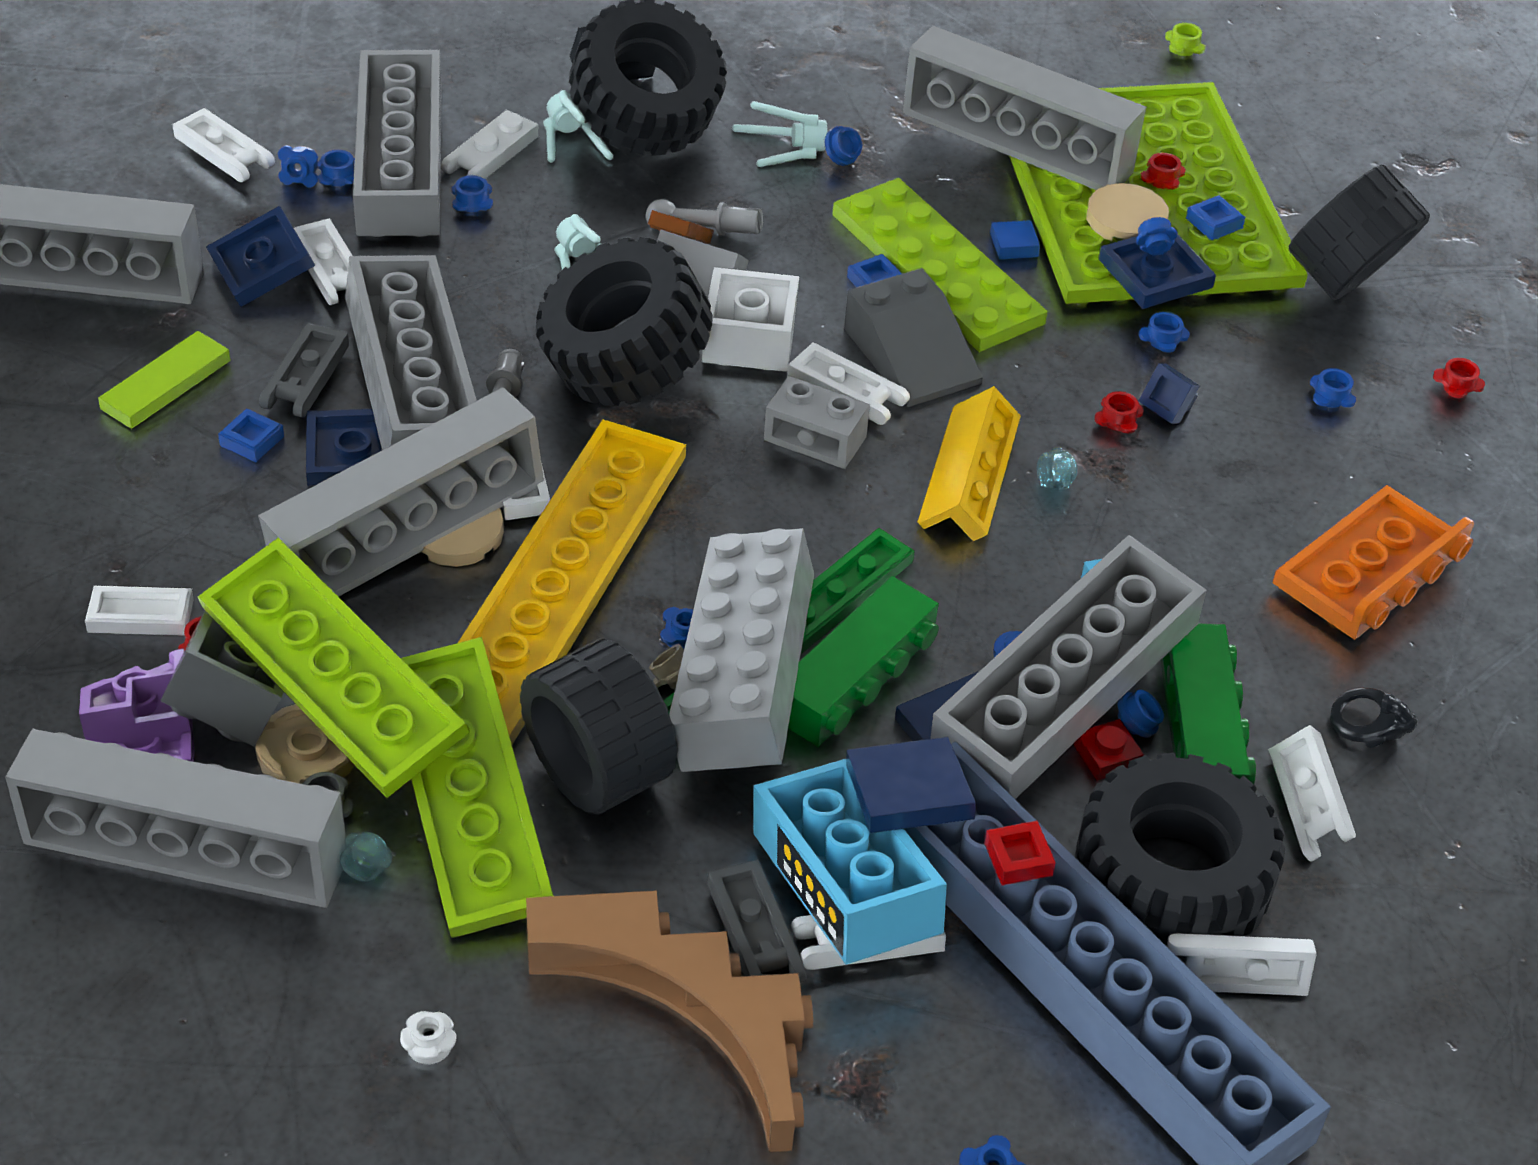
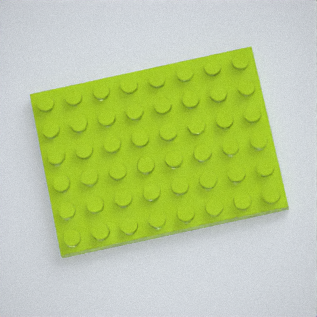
M1214 82L1099 88L1146 106L1134 172L1125 183L1145 187L1162 197L1169 208L1168 220L1171 222V226L1177 230V234L1216 274L1213 288L1191 295L1305 288L1308 274L1305 268L1288 250L1291 239ZM1156 153H1169L1180 159L1186 172L1183 177L1179 178L1180 183L1177 189H1159L1152 186L1151 183H1145L1141 180V172L1147 170V161L1152 155ZM1009 156L1065 304L1133 299L1099 261L1101 246L1123 239L1113 236L1112 241L1107 240L1091 229L1086 219L1089 198L1096 190ZM1220 195L1245 216V221L1242 229L1211 241L1186 219L1188 207Z

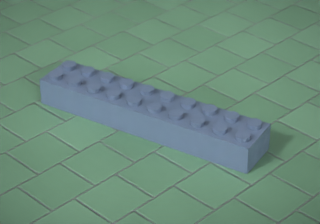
M956 741L951 743L976 802L975 819L904 829L947 883L946 905L1199 1165H1288L1315 1145L1331 1106L1040 823L1041 830L1056 862L1053 876L1001 886L984 844L986 831L1037 820Z

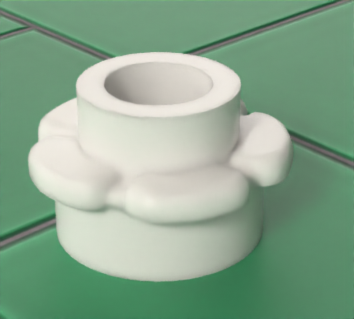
M417 1012L408 1018L406 1022L407 1027L402 1029L400 1033V1042L403 1048L408 1051L413 1060L421 1064H435L442 1061L448 1056L456 1042V1033L452 1030L454 1023L448 1015L442 1012ZM426 1031H431L434 1033L431 1036L423 1035Z

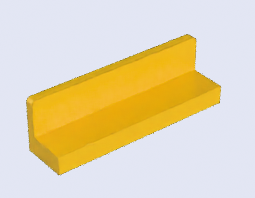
M995 386L953 407L918 518V523L923 529L951 517L972 541L988 535L1021 417Z

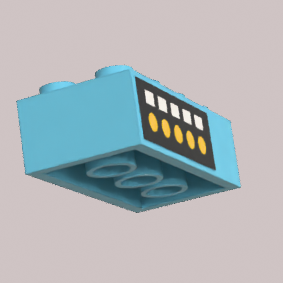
M846 759L753 785L754 836L846 965L944 933L947 883L904 829L870 833L846 767Z

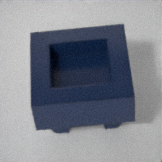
M1158 363L1138 401L1171 424H1179L1185 412L1191 409L1198 397L1197 391L1200 385L1168 364Z

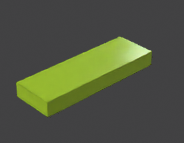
M196 331L98 397L100 409L132 429L230 362L229 349L200 331Z

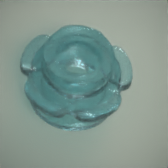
M1055 447L1050 452L1043 453L1037 462L1039 482L1043 487L1057 488L1059 492H1062L1064 488H1069L1077 476V463L1068 451H1063L1060 447Z
M363 832L361 835L351 833L346 836L345 849L340 856V863L343 870L350 877L359 881H371L377 878L379 874H382L384 868L390 866L392 853L380 836L371 832Z

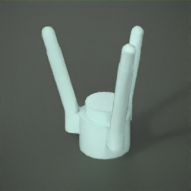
M562 90L551 97L546 108L549 117L543 121L546 129L548 161H555V131L571 133L579 127L584 130L605 158L612 160L613 154L603 140L590 130L592 126L589 122L584 123L585 117L578 109L579 105H575L572 101L571 95L566 90Z
M753 101L750 105L752 109L800 123H793L792 128L740 124L732 126L734 132L792 136V146L799 147L800 149L759 159L757 161V166L759 167L802 158L816 159V151H825L827 122L826 120H818V115L802 114Z
M577 214L566 218L557 227L556 236L560 244L555 247L554 251L560 258L562 270L565 267L568 269L571 267L570 256L579 257L583 253L588 255L597 250L596 246L601 245L600 237Z

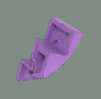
M184 649L170 652L168 663L151 670H142L139 666H135L113 678L103 679L81 688L79 717L85 740L100 743H116L124 748L153 754L164 753L174 758L195 762L192 719L180 716L172 710L170 705L160 701L184 653Z

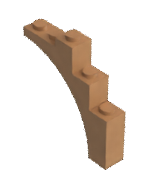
M657 891L526 898L529 975L558 974L614 983L651 997L689 1019L721 1048L743 1077L760 1113L769 1152L792 1151L794 1128L804 1126V1107L801 1092L792 1093L790 1078H797L796 1052L802 1050L804 1029L813 1028L811 995H801L798 973L741 977L739 953H729L727 931L670 935L669 912H659Z

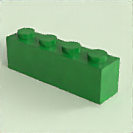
M891 576L799 661L788 729L817 747L832 734H840L848 725L852 714L862 705H870L877 697L881 686L891 677H899L906 669L910 658L920 649L926 650L931 646L939 631V626L936 624L939 603L896 577Z
M1198 623L1160 660L1173 753H1175L1176 758L1187 759L1189 754L1204 757L1203 762L1216 766L1217 762L1230 767L1232 769L1231 774L1238 779L1244 776L1254 784L1256 763L1254 757H1247L1246 751L1249 742V722L1247 718H1241L1240 715L1243 702V686L1241 681H1235L1234 679L1237 664L1236 646L1228 642L1226 624Z

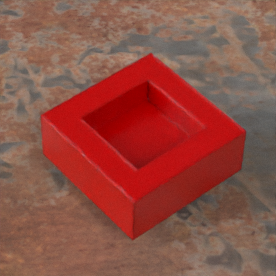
M1120 719L1091 727L1074 742V747L1097 781L1105 779L1106 774L1116 767L1124 765L1128 768L1129 761L1144 756Z
M1038 820L986 831L984 844L1001 886L1053 876L1056 862Z

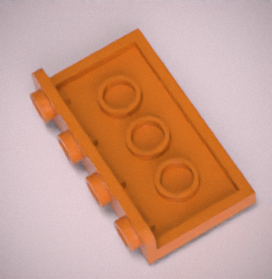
M1386 485L1278 568L1272 583L1356 640L1369 628L1378 629L1385 622L1390 611L1397 605L1406 606L1413 599L1418 588L1424 583L1433 584L1451 561L1459 562L1467 555L1473 544L1470 534L1474 521L1464 517L1451 527Z

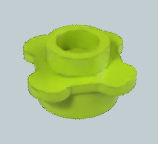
M1179 23L1173 27V30L1166 32L1165 39L1170 41L1169 50L1172 53L1180 56H1191L1194 53L1202 54L1205 52L1206 46L1201 43L1202 30L1198 26L1191 23Z

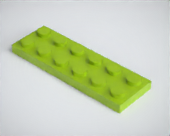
M899 177L833 203V216L876 256L883 254L902 274L923 268L944 293L965 340L978 352L1046 324L1048 311Z
M275 539L197 596L202 608L386 798L469 734L466 723L281 539Z
M480 637L402 657L401 659L466 723L469 734L412 778L451 938L526 918V898L553 896L483 639Z

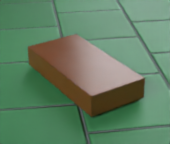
M654 210L651 211L648 225L651 228L664 230L705 244L711 243L714 233L712 229Z

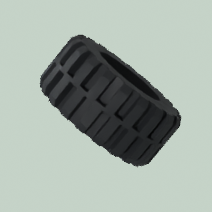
M634 0L620 1L618 7L614 4L602 9L599 15L594 16L590 20L580 39L569 72L571 99L575 105H579L578 109L585 117L584 123L590 122L592 124L590 130L599 138L605 136L611 140L609 144L618 149L624 146L631 149L630 153L643 155L644 151H651L652 156L666 155L668 149L672 153L685 149L687 144L695 143L702 136L704 130L708 128L724 93L727 83L725 80L727 67L724 58H721L723 52L717 40L712 41L710 39L712 33L704 23L699 25L695 22L696 17L687 10L682 13L674 9L675 4L665 1L661 5L656 4L655 0H641L640 3H635ZM637 61L653 65L670 77L678 91L672 93H653L643 90L631 83L622 74L618 64Z
M628 237L618 239V243L612 245L606 242L596 246V251L588 255L583 253L577 257L574 265L569 269L565 267L557 275V282L555 284H549L544 292L545 302H540L537 311L535 330L539 346L567 388L574 395L580 396L582 400L594 404L601 402L602 405L619 406L622 401L626 404L641 402V398L650 394V396L654 397L664 392L663 387L671 382L676 384L684 377L683 372L688 367H694L700 357L699 350H705L710 336L709 331L712 328L713 314L710 311L711 304L683 255L677 252L673 246L661 241L657 242L654 239L639 237L638 241H635ZM631 317L630 319H628V320L625 321L624 323L618 325V324H619L620 322H622L623 320H625V319Z
M1160 753L1154 760H1149L1148 756H1143L1129 761L1128 768L1121 765L1106 774L1105 780L1097 783L1091 792L1089 802L1085 806L1074 856L1166 947L1169 936L1175 933L1246 936L1252 934L1260 925L1263 915L1267 913L1285 857V846L1282 843L1284 838L1282 825L1277 817H1273L1275 810L1264 795L1258 797L1255 794L1256 786L1244 776L1238 779L1232 775L1230 767L1217 762L1216 766L1203 762L1204 757L1189 754L1187 759L1176 758L1175 753ZM1155 837L1181 839L1204 850L1214 859L1218 867L1201 871L1173 868L1154 859L1138 842Z

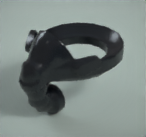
M1355 688L1346 691L1337 697L1332 705L1330 714L1332 726L1341 737L1354 742H1363L1368 748L1381 745L1385 740L1399 739L1406 733H1411L1418 723L1417 716L1400 699L1395 698L1392 693H1385L1374 688ZM1368 698L1375 701L1380 706V714L1377 719L1364 726H1354L1347 723L1342 718V710L1352 700Z

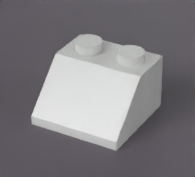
M714 267L708 300L711 304L710 311L713 314L712 328L709 331L710 336L706 348L702 350V362L788 372L799 276Z

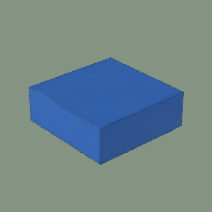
M1218 195L1188 207L1186 219L1212 241L1242 229L1245 216Z
M1031 220L992 222L990 235L998 259L1035 258L1039 256L1040 244Z
M883 254L848 266L847 278L856 287H860L902 273Z
M246 408L218 433L219 444L256 463L284 437L283 425Z

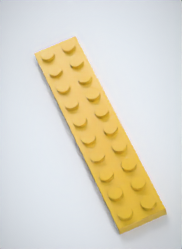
M603 419L458 641L460 643L482 637L512 745L525 725L520 703L523 679L534 671L568 654L685 460L686 444Z

